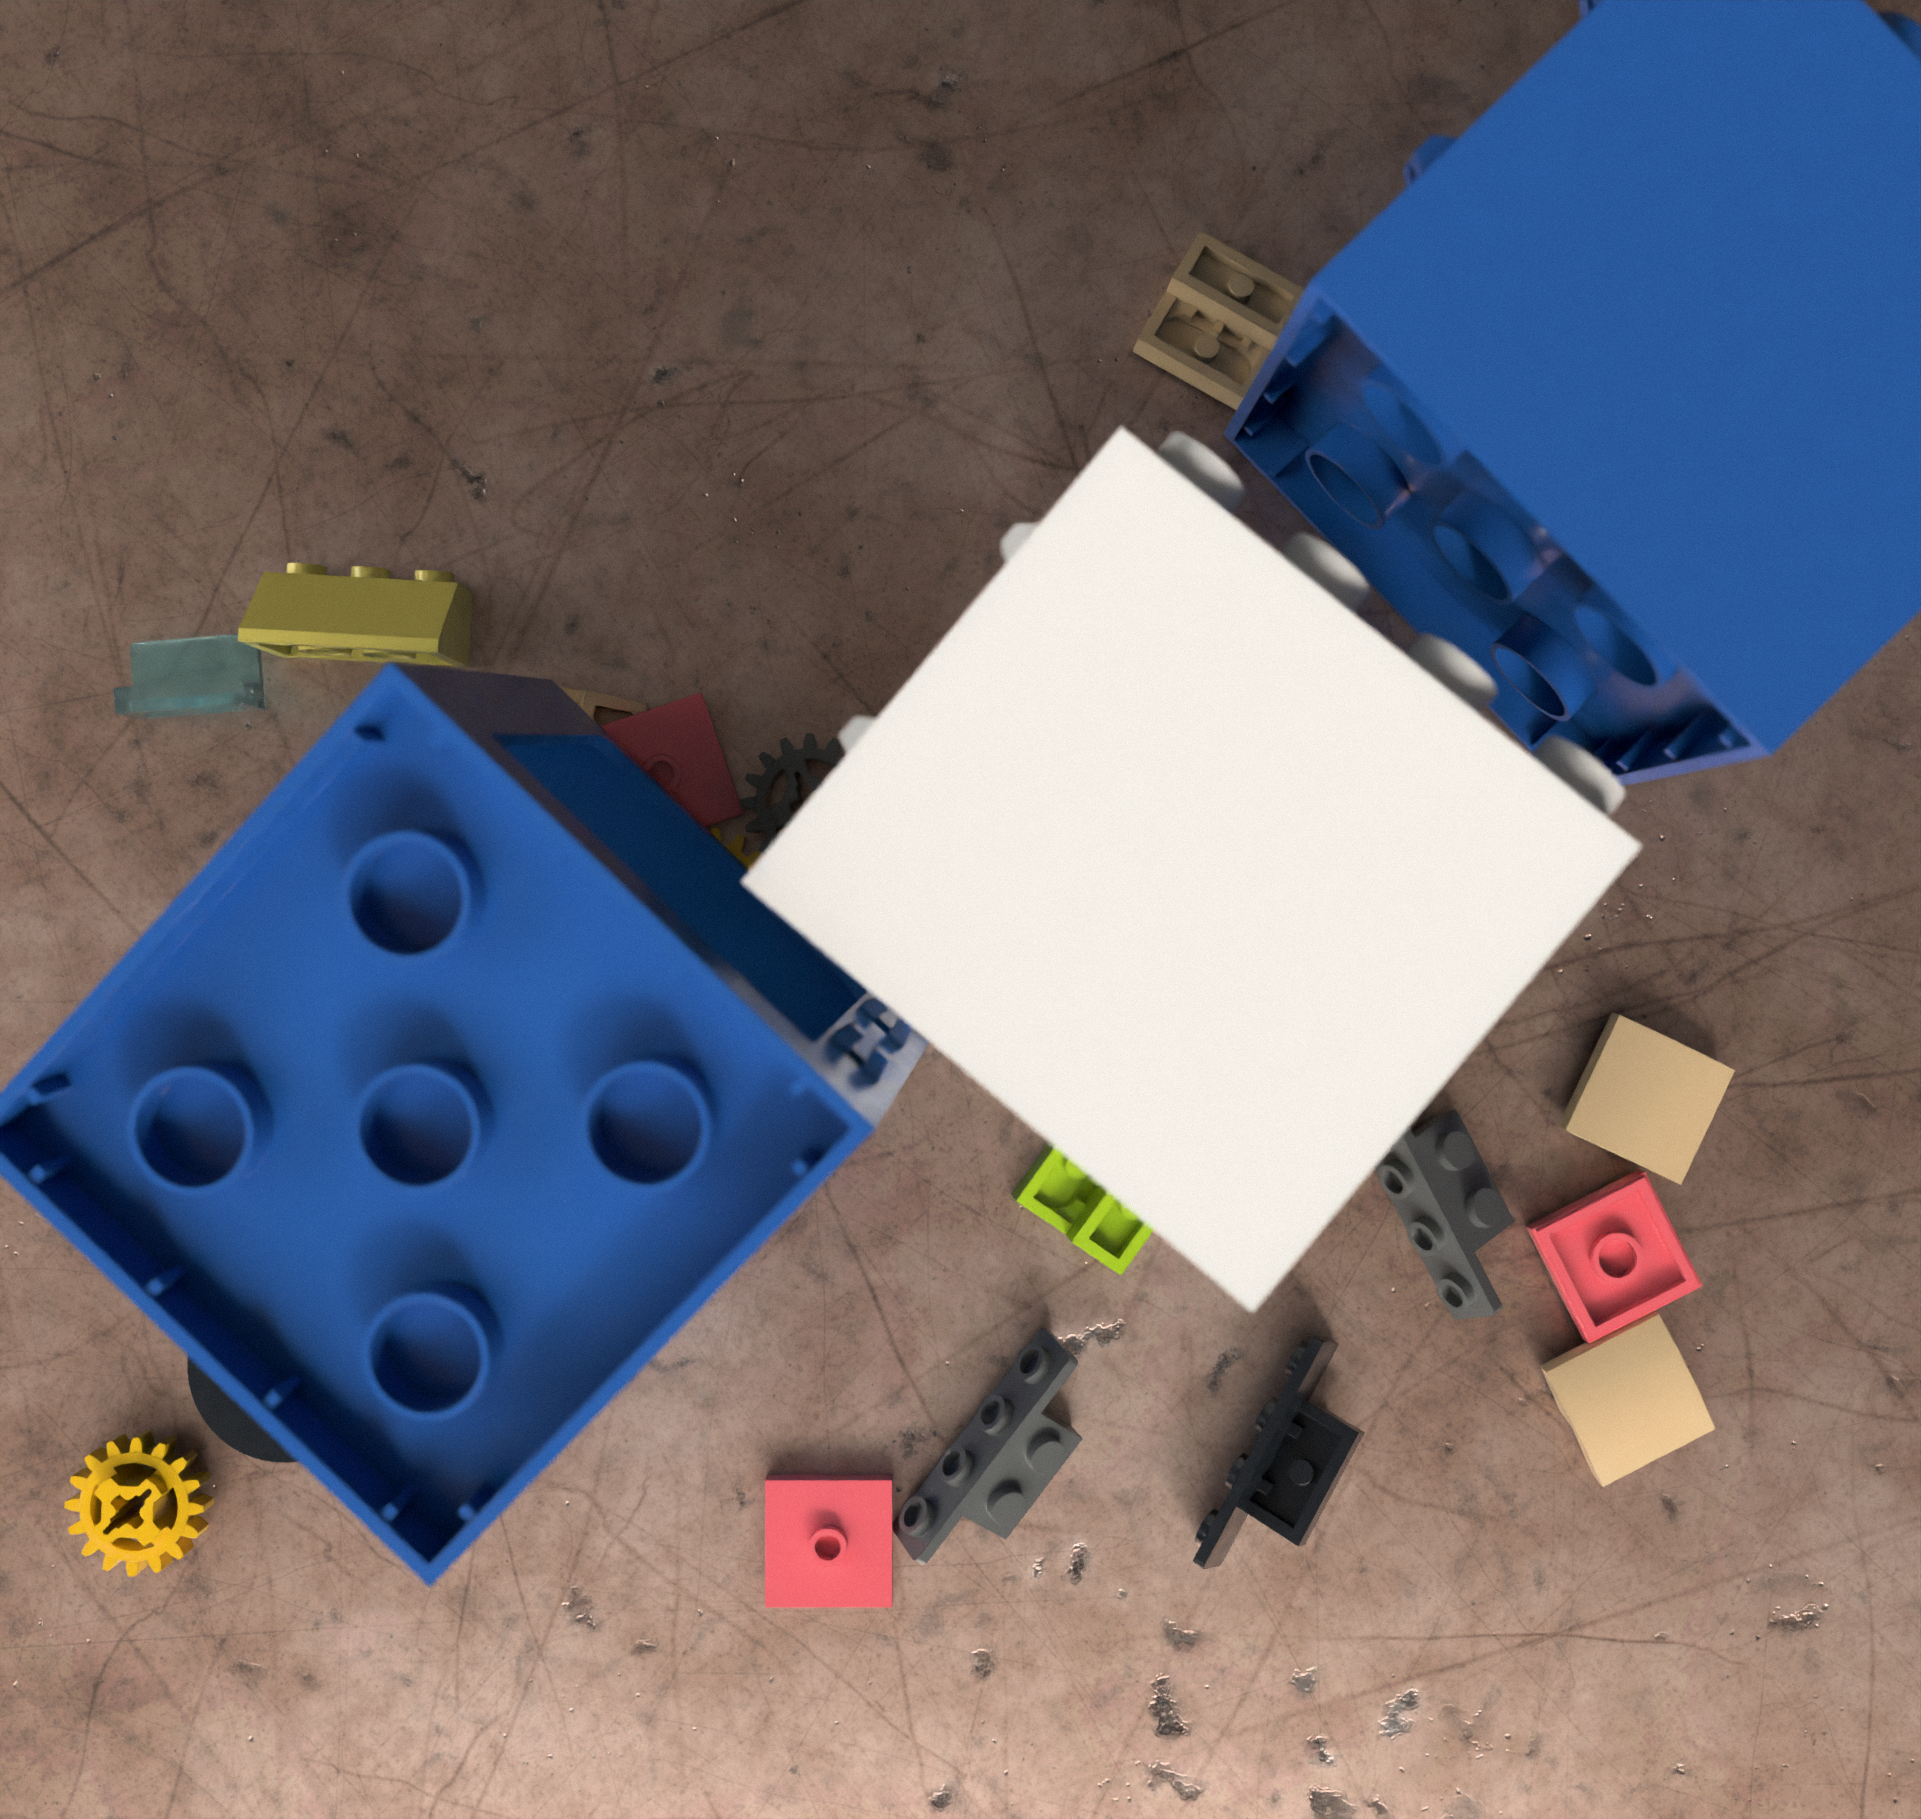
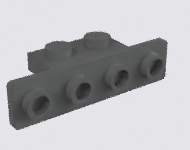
M1454 1109L1442 1112L1413 1132L1408 1126L1374 1168L1382 1188L1389 1195L1407 1229L1411 1244L1419 1252L1437 1287V1293L1441 1301L1448 1308L1452 1317L1460 1320L1493 1316L1502 1309V1303L1475 1251L1515 1221L1458 1111Z
M1040 1329L1029 1345L1020 1352L1016 1362L991 1395L982 1402L978 1412L952 1446L943 1453L939 1463L914 1496L905 1503L901 1513L893 1522L894 1533L914 1561L925 1565L962 1516L1007 1539L1083 1438L1070 1424L1045 1410V1407L1078 1365L1077 1358L1047 1329Z

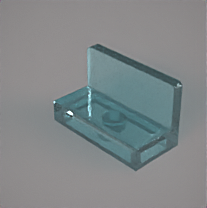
M238 634L132 643L130 646L133 686L113 688L115 714L140 720L266 710L261 650L239 642Z

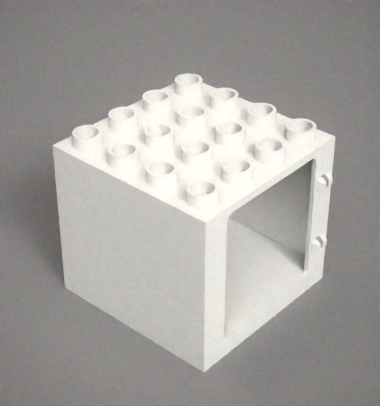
M1120 427L1039 525L1016 523L1000 543L1006 565L878 718L855 716L841 732L840 738L846 757L741 882L1251 1312H1254L1642 845L1607 818L1625 797V791L1619 781L1597 760L1572 743L1552 735L1546 736L1535 751L1528 755L1480 716L1497 695V689L1482 669L1466 655L1444 640L1427 633L1420 634L1405 654H1403L1354 615L1370 595L1371 590L1361 574L1340 554L1317 538L1302 532H1297L1283 550L1277 553L1231 516L1230 513L1246 495V490L1235 473L1213 452L1193 438L1179 432H1174L1158 452L1154 454Z

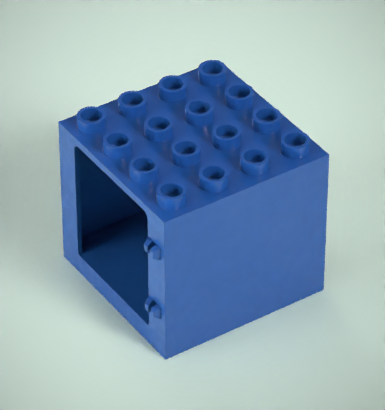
M1579 0L1581 21L1459 138L1432 134L1414 151L1411 161L1403 169L1405 190L1311 280L1223 433L1331 547L1361 574L1367 584L1418 637L1422 633L1436 636L1458 649L1482 669L1497 689V695L1488 704L1487 708L1531 754L1546 736L1552 735L1562 738L1597 760L1622 786L1771 756L1921 611V26L1911 18L1897 12L1881 11L1875 13L1863 0Z
M390 661L0 1092V1175L425 1584L431 1587L876 1129L929 1042L912 1025L746 887L741 881L750 870L553 680Z

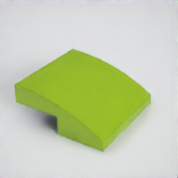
M1051 1142L1047 1143L1011 1194L1015 1201L1064 1233L1073 1244L1119 1275L1124 1273L1154 1231L1152 1227Z

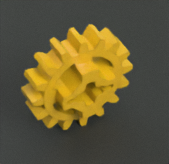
M151 1430L142 1431L133 1437L132 1441H130L125 1433L106 1443L107 1449L99 1447L84 1458L88 1468L84 1467L71 1476L69 1482L82 1491L64 1502L65 1509L80 1513V1520L70 1526L68 1531L70 1535L87 1534L90 1540L81 1551L85 1557L95 1553L97 1550L105 1553L103 1570L110 1571L121 1561H126V1570L129 1577L138 1575L147 1567L148 1563L151 1569L158 1573L173 1562V1557L180 1560L195 1546L191 1538L196 1539L207 1530L209 1523L197 1514L203 1513L214 1504V1497L199 1494L198 1487L210 1479L211 1476L209 1471L193 1474L189 1466L198 1455L194 1449L183 1454L181 1457L174 1453L177 1437L170 1435L155 1446ZM139 1464H144L154 1469H143ZM151 1489V1495L143 1501L145 1505L132 1516H129L128 1512L136 1505L135 1501L139 1496ZM129 1538H137L139 1541L132 1540Z

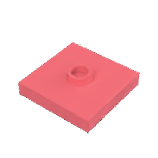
M702 692L600 726L703 826L743 814Z
M1636 1170L1526 1226L1582 1339L1587 1343H1591L1703 1286L1644 1171Z
M767 1474L765 1479V1608L892 1607L893 1474Z

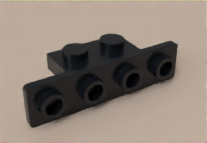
M1314 1335L1309 1343L1305 1341L1300 1342L1291 1354L1285 1367V1374L1290 1377L1279 1399L1272 1397L1263 1407L1255 1424V1430L1260 1433L1249 1455L1242 1453L1232 1465L1225 1480V1486L1230 1489L1219 1511L1213 1509L1207 1514L1196 1533L1195 1542L1200 1547L1193 1559V1563L1202 1569L1218 1567L1223 1563L1248 1514L1298 1547L1306 1544L1365 1433L1310 1399L1338 1347V1343L1332 1339Z

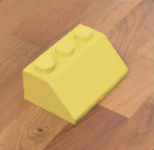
M287 563V573H263L238 627V641L279 657L389 663L391 661L417 665L469 668L473 592L460 583L454 582L453 573L444 571L416 570L414 580L390 579V570L377 567L353 566L351 567V576L327 575V567L322 565Z

